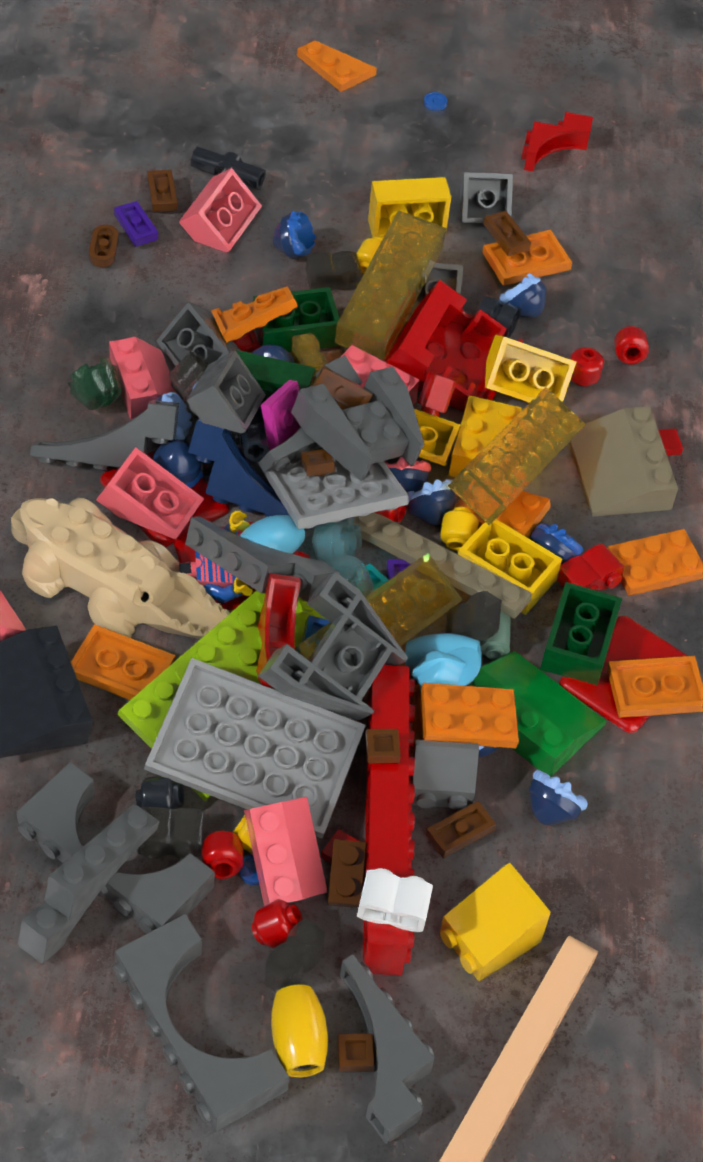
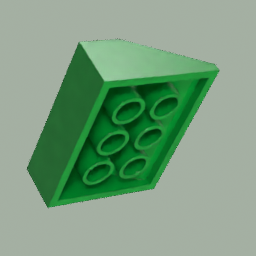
M516 651L481 667L474 680L466 685L514 689L519 742L516 748L511 749L550 777L606 724L604 718Z

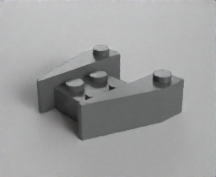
M394 367L370 372L364 388L371 391L373 395L367 404L341 410L326 386L320 384L300 389L291 411L303 431L360 481L365 479L370 465L403 456L410 467L414 466L424 446L408 387Z
M335 571L321 581L306 603L332 623L310 658L307 660L286 644L274 651L258 676L285 696L359 721L372 715L375 711L361 700L383 665L398 666L406 662L408 657L361 591Z

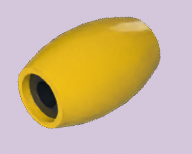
M291 985L281 988L275 994L271 1013L272 1037L277 1057L289 1077L301 1078L316 1075L324 1070L328 1051V1032L322 1006L314 990L308 985Z

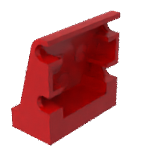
M439 280L417 305L384 362L419 379L418 391L420 392L428 372L456 381L457 383L449 405L464 412L469 395L493 400L497 391L485 388L486 360L495 335L503 336L507 328L481 309L473 315L466 313L462 307L467 299ZM519 338L517 341L523 343L524 340Z

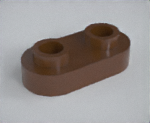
M100 225L93 230L89 248V260L97 267H107L115 261L119 237L118 230L114 226Z

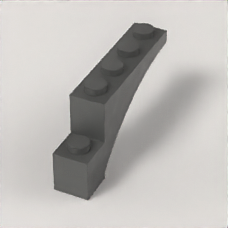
M345 355L324 365L358 385L363 383ZM320 369V370L318 371V373L314 376V379H315V380H316L318 374L320 373L321 369ZM300 426L292 437L269 451L259 462V465L264 473L273 468L279 471L291 463L290 460L297 458L298 461L301 460V452L312 451L316 447L319 450L323 448L310 438Z
M151 400L144 412L112 431L75 441H35L31 445L30 456L38 457V461L53 463L55 459L66 460L65 464L70 466H82V463L93 464V468L108 470L110 466L120 467L135 447L144 454H147L148 437L152 438V442L167 444L169 440H174L177 433L180 403Z
M200 516L191 517L185 544L260 593H266L270 573L299 577L301 580L298 597L308 602L323 579L335 571L340 574V571L322 560H313L266 547L226 531Z
M133 804L51 873L48 877L44 902L21 922L18 946L42 964L65 945L68 936L84 912L111 877L158 830L159 820L136 804Z
M352 954L342 961L340 977L352 993L363 1015L368 1033L372 1034L375 1087L374 1099L368 1103L366 1118L387 1145L420 1122L423 1111L421 1098L415 1090L408 1088L431 1073L435 1060L434 1052L427 1041L424 1039L420 1040L415 1034L410 1019L404 1013L400 1014L393 1006V1000L388 991L383 987H378L373 980L369 967L364 962L360 963Z

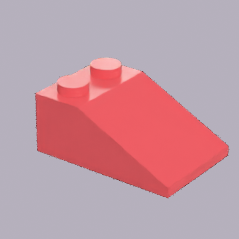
M135 447L96 501L119 518L176 539L204 498Z

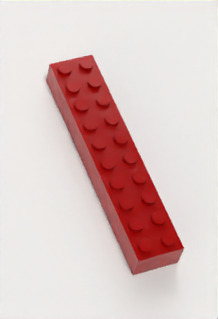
M383 665L369 687L368 706L375 711L372 715L367 716V729H398L401 757L400 763L367 762L364 881L367 870L378 868L387 869L400 878L414 876V869H411V860L414 859L415 843L414 840H411V834L414 831L415 813L411 812L415 794V785L412 784L415 768V757H412V749H414L415 731L412 730L415 716V705L412 704L415 679H409V666ZM363 920V962L369 967L372 974L402 976L404 964H410L411 948L414 947V931L400 929L390 924H378Z

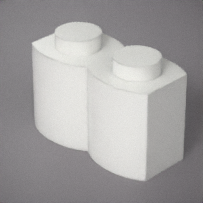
M387 869L367 870L357 917L373 923L390 924L408 931L423 932L433 885L418 876L400 878Z

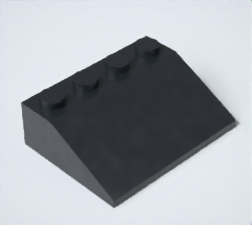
M58 626L28 629L0 641V758L86 744L93 720Z

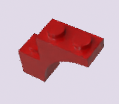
M565 112L564 121L559 120L558 126L534 121L532 131L527 130L526 145L523 147L521 159L526 160L524 170L533 172L536 164L543 157L556 151L566 149L587 150L593 117Z
M273 573L269 575L258 624L262 647L256 669L257 675H259L277 649L288 644L295 650V618L301 585L299 577ZM258 676L261 685L275 689Z

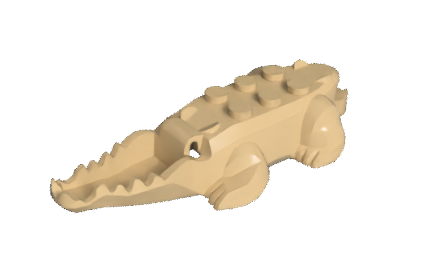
M53 498L29 499L23 502L21 508L11 517V531L14 538L28 545L29 548L24 558L22 570L27 586L35 593L46 598H52L54 595H57L64 587H70L89 597V615L95 625L129 638L135 632L134 627L143 623L163 632L201 639L230 614L227 609L224 610L219 603L214 601L206 592L204 586L199 584L195 578L179 571V562L168 549L151 540L138 542L132 536L112 525L107 516L95 504L85 498L74 499L69 504L56 501ZM146 591L149 594V600L143 602L141 597Z

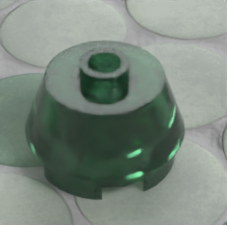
M100 358V364L91 367L86 363L70 375L73 380L68 383L71 389L70 394L89 410L109 406L122 392L118 366L113 365L110 358Z

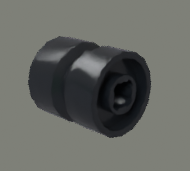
M486 294L477 312L481 309L507 329L503 336L510 338L517 326L521 308L510 303L502 305L501 300Z

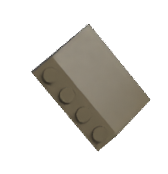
M650 406L624 408L567 430L569 444L592 517L672 510L678 486Z

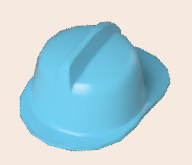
M461 647L448 653L431 651L421 658L417 667L411 673L420 685V693L423 683L466 686L478 675L481 668V657L478 651L471 647Z

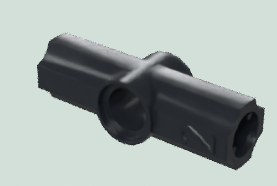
M198 146L193 151L191 158L192 167L211 173L214 176L232 168L246 186L260 190L263 186L266 170L244 163L238 154L227 152L221 155Z
M260 407L246 432L240 433L244 457L250 459L252 463L260 462L269 452L264 419Z

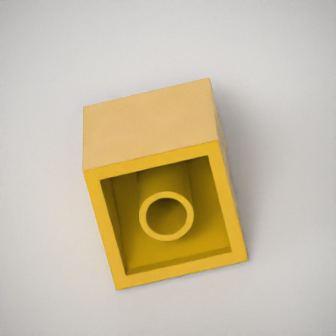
M508 863L443 916L440 936L444 944L450 949L453 948L458 954L465 971L469 974L473 973L480 982L540 944L551 912L513 865Z

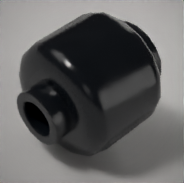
M162 776L145 778L141 784V789L136 790V804L154 818L175 815L178 813L179 807L184 805L183 785Z

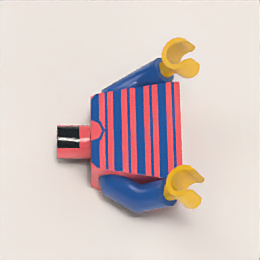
M241 511L233 512L229 523L222 529L240 536L238 530L243 532L250 526L248 522L244 521L247 515ZM195 551L196 562L179 563V571L197 579L198 583L204 586L206 592L218 602L227 603L241 595L250 596L253 592V589L247 586L248 584Z

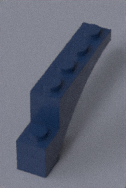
M200 419L197 420L188 453L196 455L195 459L204 463H212L214 461L206 494L213 496L214 501L222 504H229V502L238 504L239 509L245 512L255 513V511L265 513V517L289 515L273 487L245 459L233 440L230 430L205 424Z

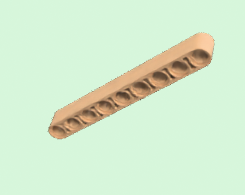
M570 935L567 937L439 1162L484 1161L598 955V950Z

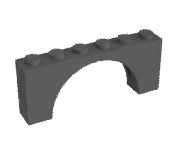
M70 762L17 811L18 830L21 835L29 841L32 839L41 845L44 853L51 859L57 858L62 863L66 862L83 847L77 836V827L84 809L95 797L94 779ZM189 853L177 864L158 872L148 874L116 872L99 892L98 896L107 897L113 902L114 907L119 913L124 916H131L138 922L142 931L148 934L184 914L188 915L214 888L215 872Z
M184 914L115 950V964L112 968L118 981L121 984L126 982L129 987V998L137 1011L142 1009L146 1015L145 1024L153 1038L159 1037L164 1045L162 1052L170 1066L176 1065L181 1074L179 1075V1081L184 1091L188 1095L193 1093L198 1102L196 1109L205 1124L210 1122L215 1132L287 1092L289 1076L272 1049L245 1058L216 1057L190 1045L174 1028L166 1006L169 991L180 972L189 963L202 955V939L187 915Z

